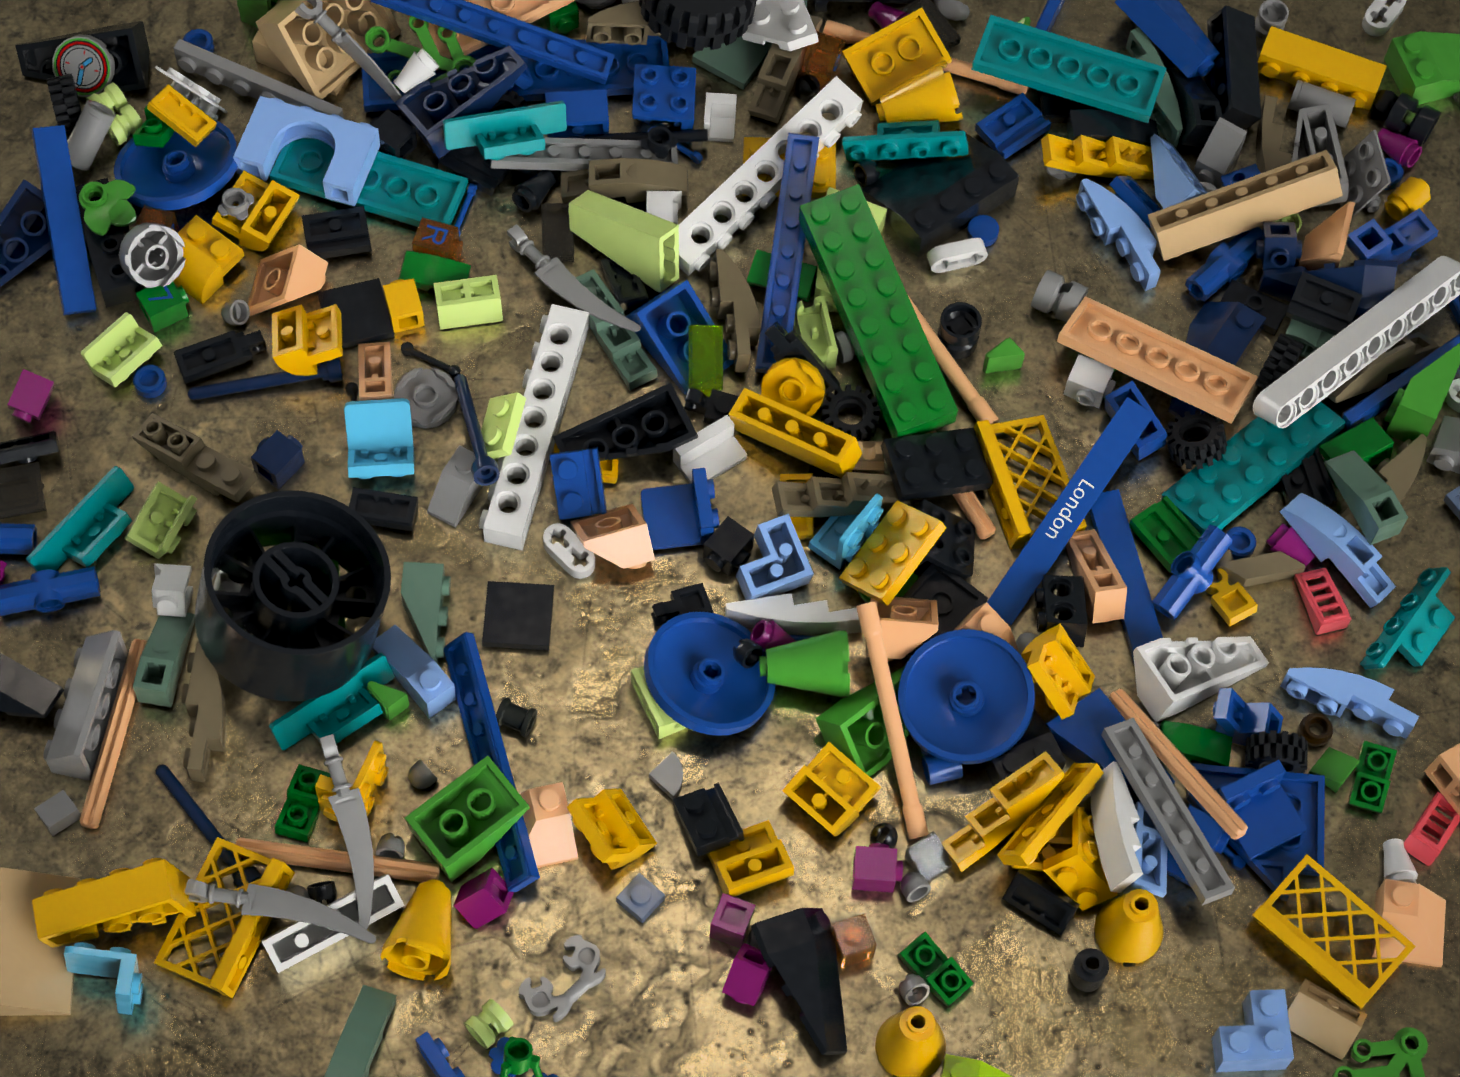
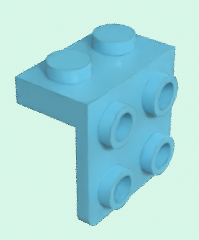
M399 398L347 402L344 406L348 444V477L370 479L376 476L403 477L414 474V443L409 400Z
M876 493L860 514L830 516L810 540L808 548L840 570L847 561L851 562L860 550L862 542L866 537L869 538L879 525V518L884 511L881 508L883 497Z
M83 942L74 943V946H65L64 958L67 971L77 974L118 978L115 991L118 1013L132 1015L134 1004H141L143 994L142 973H139L137 954H132L131 950L123 947H111L110 951L95 949L94 945Z

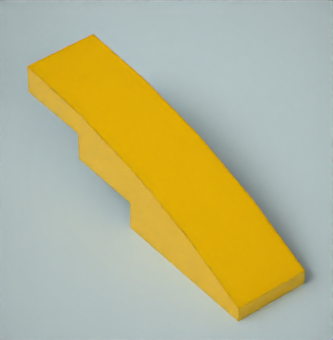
M1048 133L1041 139L1044 166L1098 177L1115 178L1116 176H1131L1133 179L1154 180L1151 147L1115 136L1104 142L1084 135L1078 136L1075 140H1070Z
M1045 751L990 788L989 790L993 798L967 814L965 818L969 824L941 843L944 851L961 872L1018 828L1064 778V771Z

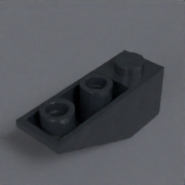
M1168 67L1167 73L1178 101L1182 121L1181 145L1204 147L1220 117L1223 118L1220 101L1201 76L1187 78L1179 68Z

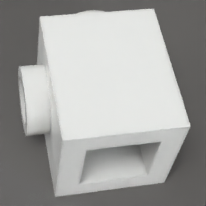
M1078 354L1063 395L1075 399L1084 406L1100 408L1103 398L1113 392L1116 381L1111 380L1114 369Z

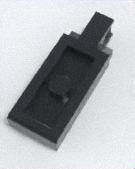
M778 321L766 330L765 335L774 344L770 350L773 352V358L776 362L784 358L794 357L810 362L819 370L824 379L826 391L824 398L827 397L829 392H833L840 386L841 383L800 335H797L793 330L788 333Z
M233 330L178 349L173 353L186 384L246 363V361L253 359V355L266 350L267 347L260 330L244 335L243 332L235 333Z

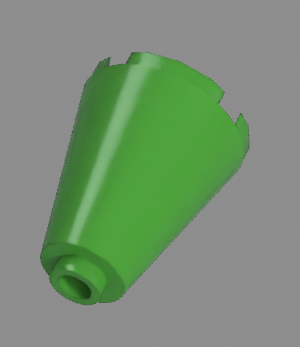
M837 630L766 649V656H759L760 676H766L767 683L837 697L849 696L850 673H848V662L850 659L846 630Z

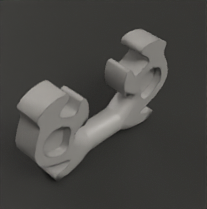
M581 935L572 936L564 943L566 951L574 950L572 957L563 956L564 965L572 972L578 969L582 970L579 980L564 994L553 996V985L543 976L540 978L541 986L531 988L530 977L521 983L519 998L525 1001L532 1015L540 1017L556 1011L553 1015V1021L558 1022L568 1014L573 1003L588 989L599 985L606 976L605 968L595 973L600 963L599 948L585 941Z

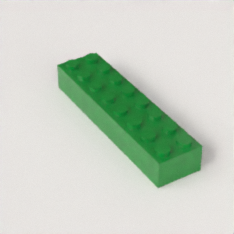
M857 184L800 205V225L872 392L877 399L878 406H880L881 413L892 438L926 434L955 423L958 413L957 406L860 185Z

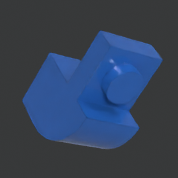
M1219 688L1218 699L1213 705V716L1217 722L1216 731L1231 736L1232 743L1246 746L1247 737H1251L1254 733L1259 735V732L1262 731L1270 733V730H1276V733H1281L1283 716L1270 702L1245 703L1233 688Z

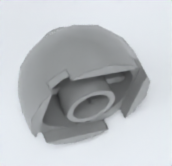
M145 222L137 225L125 234L120 244L119 259L121 267L132 280L147 288L169 285L180 275L185 266L186 258L183 257L184 241L176 231L163 224Z

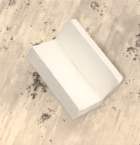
M728 415L697 432V439L673 449V462L690 484L692 483V469L705 468L707 479H714L747 459L746 451L734 437L735 424Z

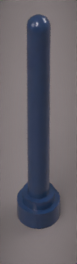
M339 357L331 361L322 362L317 366L318 374L311 376H298L284 371L193 387L188 390V397L191 400H199L323 378V381L330 380V383L343 381L341 362Z
M458 374L455 376L454 382L475 456L471 471L474 481L478 485L489 486L499 479L500 472L497 462L487 454L467 378L463 374Z
M163 764L157 766L155 773L209 843L213 846L217 837L224 839L170 769ZM223 849L220 857L227 866L230 867L236 864L233 852ZM249 866L244 868L248 883L261 878L262 875L256 867ZM238 870L232 874L234 879L233 885L236 888L243 886Z

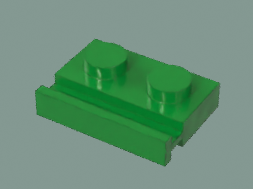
M1167 496L1163 497L1157 504L1154 503L1133 517L1129 522L1130 528L1169 573H1171L1173 560L1182 552L1190 551L1202 536Z

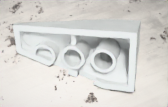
M1251 636L1217 637L1214 641H1198L1197 637H1188L1185 641H1171V638H1159L1136 647L1133 651L1137 696L1155 722L1164 720L1218 693L1219 688H1227L1269 664Z

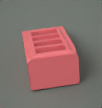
M1324 567L1295 574L1294 579L1315 634L1320 635L1347 628L1351 617L1327 568ZM1321 578L1322 583L1308 586L1306 582ZM1325 589L1326 591L1325 594L1313 596L1312 592ZM1326 600L1330 602V604L1318 606L1317 604ZM1333 610L1334 615L1324 617V612Z
M1439 791L1436 792L1403 843L1407 853L1427 866H1430L1438 857L1460 822V816ZM1435 808H1438L1447 815L1451 816L1452 820L1448 819L1447 817L1436 811Z

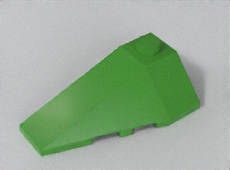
M905 666L891 673L898 709V687ZM875 682L841 699L816 718L825 743L830 742L869 777L885 766L892 758ZM901 717L903 731L906 738L909 735V733Z

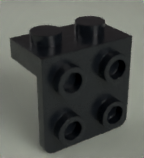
M923 499L913 508L941 520L947 528L918 566L925 561H929L964 579L969 578L973 575L975 526L971 522Z

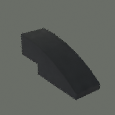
M1070 110L1067 119V130L1070 140H1075L1078 136L1084 135L1106 142L1112 136L1151 147L1150 138L1154 134L1159 136L1155 120L1150 119L1149 123H1145L1106 110Z

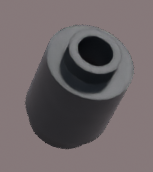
M1093 948L1084 949L1079 952L1070 969V979L1073 985L1084 992H1092L1100 988L1109 971L1107 957L1101 951Z

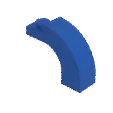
M1419 208L1384 230L1373 218L1348 234L1346 244L1357 260L1397 261L1398 266L1410 259L1412 252L1437 237L1438 230Z

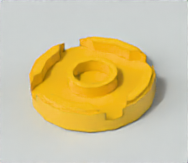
M796 357L784 358L772 364L763 376L761 383L762 396L809 417L813 416L820 408L826 392L824 379L819 370L810 362Z

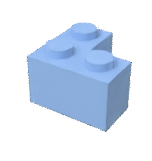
M789 514L759 524L754 537L763 558L740 566L736 574L745 600L776 596L809 584L814 573Z
M1285 989L1249 991L1242 1002L1245 1025L1219 1026L1212 1037L1216 1072L1285 1070L1294 1059Z

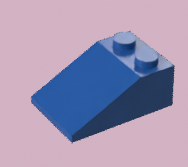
M688 280L674 284L625 316L640 325V331L635 333L642 345L684 395H687L688 388H698L734 364L733 360L728 359L727 343Z

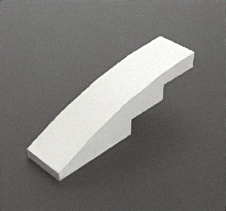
M792 593L726 603L725 617L750 629H753L760 620L764 619L766 621L773 620L791 635H822L837 630H846L847 634L862 632L857 608L829 612L827 600L794 605Z
M1113 761L1102 770L1104 774L1096 782L1093 791H1091V812L1099 857L1110 891L1121 893L1143 875L1135 854L1142 846L1134 828V824L1140 820L1120 766L1117 762Z

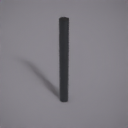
M708 129L671 131L672 136L677 138V143L708 141ZM648 132L585 134L584 139L642 140L648 137Z

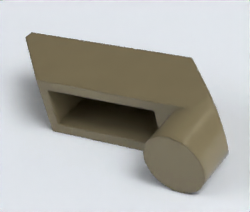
M1229 549L1215 566L1216 570L1221 568L1227 572L1228 580L1234 583L1240 582L1243 587L1293 578L1295 574L1303 573L1306 568L1303 563L1281 551L1234 560Z

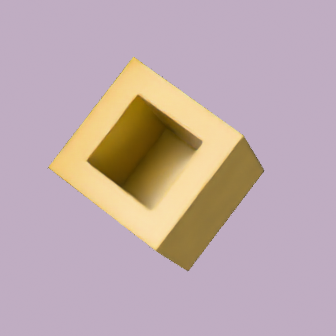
M414 278L408 280L398 279L390 284L383 285L384 297L394 333L425 326L423 309Z

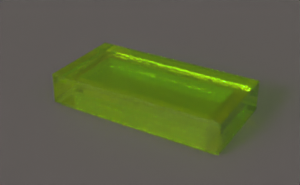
M689 326V388L697 390H723V326Z

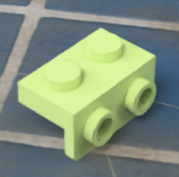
M125 312L81 351V355L95 376L116 388L140 365L149 360L162 347V344L155 335L139 327L131 314Z
M518 392L490 398L481 432L488 456L497 463L499 457L512 454L526 398Z
M157 482L124 539L157 559L167 552L172 554L181 540V537L177 535L182 525L187 527L196 514L197 510L193 506L197 498L193 495L185 498L161 482Z

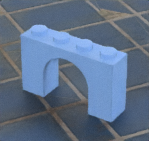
M260 96L233 156L238 166L237 174H241L244 170L263 181H267L276 158L283 147L301 138L319 139L330 145L335 151L323 179L325 198L355 206L380 148L378 128L365 122L349 121L336 114L328 115L317 112L307 106L299 107L288 104L278 98L270 99Z

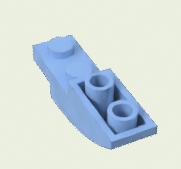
M1087 178L1081 180L1076 201L1080 210L1087 213L1093 233L1096 236H1100L1105 246L1116 242L1119 254L1122 257L1125 256L1130 265L1132 277L1136 282H1140L1145 291L1156 287L1161 270L1153 258L1157 240L1149 228L1115 194Z
M1300 493L1279 511L1320 562L1329 558L1370 608L1379 604L1396 587L1376 563L1383 557L1373 545H1370L1367 539L1354 526L1326 505L1304 493Z
M1312 667L1289 668L1280 685L1290 696L1300 700L1304 699L1316 705L1317 709L1324 714L1335 715L1340 718L1345 708H1347L1356 717L1366 721L1370 720L1382 726L1388 734L1397 737L1401 736L1407 739L1419 718L1418 715L1389 700L1394 691L1393 688L1361 675L1341 670Z

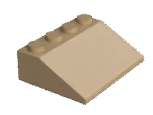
M282 0L255 23L270 50L306 92L323 99L361 66L335 42H332V37L318 23L314 24L313 19H304L295 12L302 2L307 8L313 9L311 3L307 0ZM322 0V9L327 10L326 14L341 29L345 28V31L366 53H374L365 43V35L370 28L375 26L385 28L391 39L396 38L402 32L390 8L370 2L371 0ZM376 38L374 41V45H383L384 38Z
M0 867V1016L71 1015L74 973L67 971L64 950L65 946H74V943L52 948L38 940L32 899L44 896L43 893L50 889H67L77 886L76 883L81 880L80 878Z

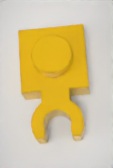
M1221 568L1218 569L1217 578L1220 582H1212L1205 591L1212 595L1211 605L1230 627L1256 613L1258 604L1240 582L1230 585L1227 572Z

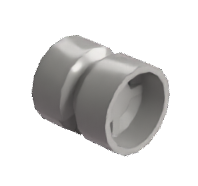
M1048 269L1036 289L1031 307L1046 314L1053 311L1055 318L1067 323L1083 298L1087 296L1089 288L1073 280L1066 283L1064 276Z

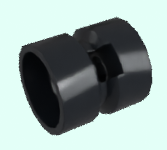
M1403 92L1392 107L1383 127L1397 134L1405 133L1406 137L1417 140L1418 145L1422 147L1437 124L1441 112L1427 104L1422 107L1419 106L1418 99ZM1409 112L1416 114L1410 125L1404 123Z
M966 302L952 303L943 310L937 336L954 359L961 360L974 353L982 325V317L979 311L973 305Z

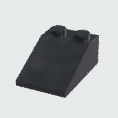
M1034 709L1030 724L1022 738L1001 756L982 762L992 785L995 786L1045 751L1062 770L1066 760L1051 730Z

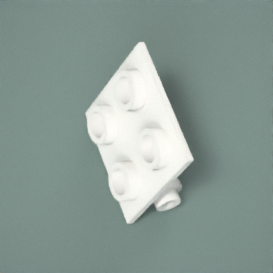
M158 66L155 67V69L174 80L170 85L183 96H186L190 102L212 119L217 121L218 116L216 113L218 110L224 113L228 112L218 105L221 101L220 98L173 68L169 67L166 72Z

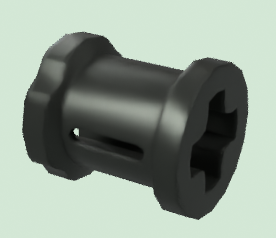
M506 697L502 700L496 714L499 727L504 725L517 730L521 736L527 737L534 725L537 709H525L511 703V699Z

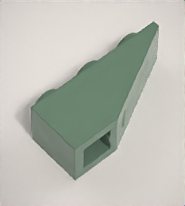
M1354 450L1324 462L1370 545L1396 536L1401 532L1408 516L1394 491Z
M404 562L401 584L403 607L423 650L438 664V657H444L445 637H440L441 626L447 627L448 607L443 606L444 596H450L451 576H445L444 564Z
M187 613L186 617L159 615L141 654L133 683V689L138 702L172 708L195 621V614Z

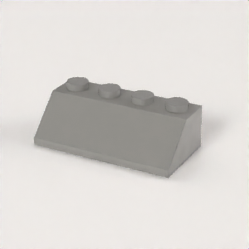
M112 630L87 636L83 647H79L74 657V667L76 669L73 678H68L64 688L66 700L63 709H58L55 715L54 728L56 730L53 740L47 741L44 749V760H46L51 773L89 781L92 779L128 656V651L120 631Z

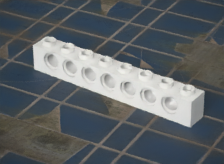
M837 76L833 78L679 224V268L688 276L695 270L699 272L704 269L711 260L710 255L716 249L726 248L732 241V234L739 228L741 230L747 228L754 220L755 216L753 214L761 207L766 209L772 204L776 198L775 193L781 188L784 160L779 155L786 153L788 133H809L819 137L818 152L825 146L830 148L841 136L840 131L846 126L851 128L861 118L862 114L860 111L863 100ZM831 113L836 119L827 120L822 114ZM768 174L772 177V180L764 182L758 178V175ZM739 194L748 195L751 198V200L748 202H741L736 198V196ZM716 215H725L729 218V221L720 223L714 217ZM696 235H702L708 241L698 244L692 238Z
M552 304L549 314L542 316L539 329L542 337L540 342L535 341L531 353V360L534 361L532 370L526 369L522 387L526 388L524 392L526 401L512 454L499 457L497 465L500 476L497 482L490 485L488 500H491L489 510L483 509L480 517L479 529H483L484 542L523 550L549 464L550 454H552L555 444L553 436L558 434L588 334L589 312ZM556 340L565 341L563 344H555L553 342ZM548 367L557 368V370L553 372L545 371V369ZM542 394L549 396V398L544 400L537 399L536 397ZM537 422L541 424L540 426L535 428L527 426L529 423ZM523 450H529L533 452L532 454L527 456L519 454V452ZM515 478L524 480L520 484H513L510 481ZM504 507H513L516 509L511 513H505L501 511Z

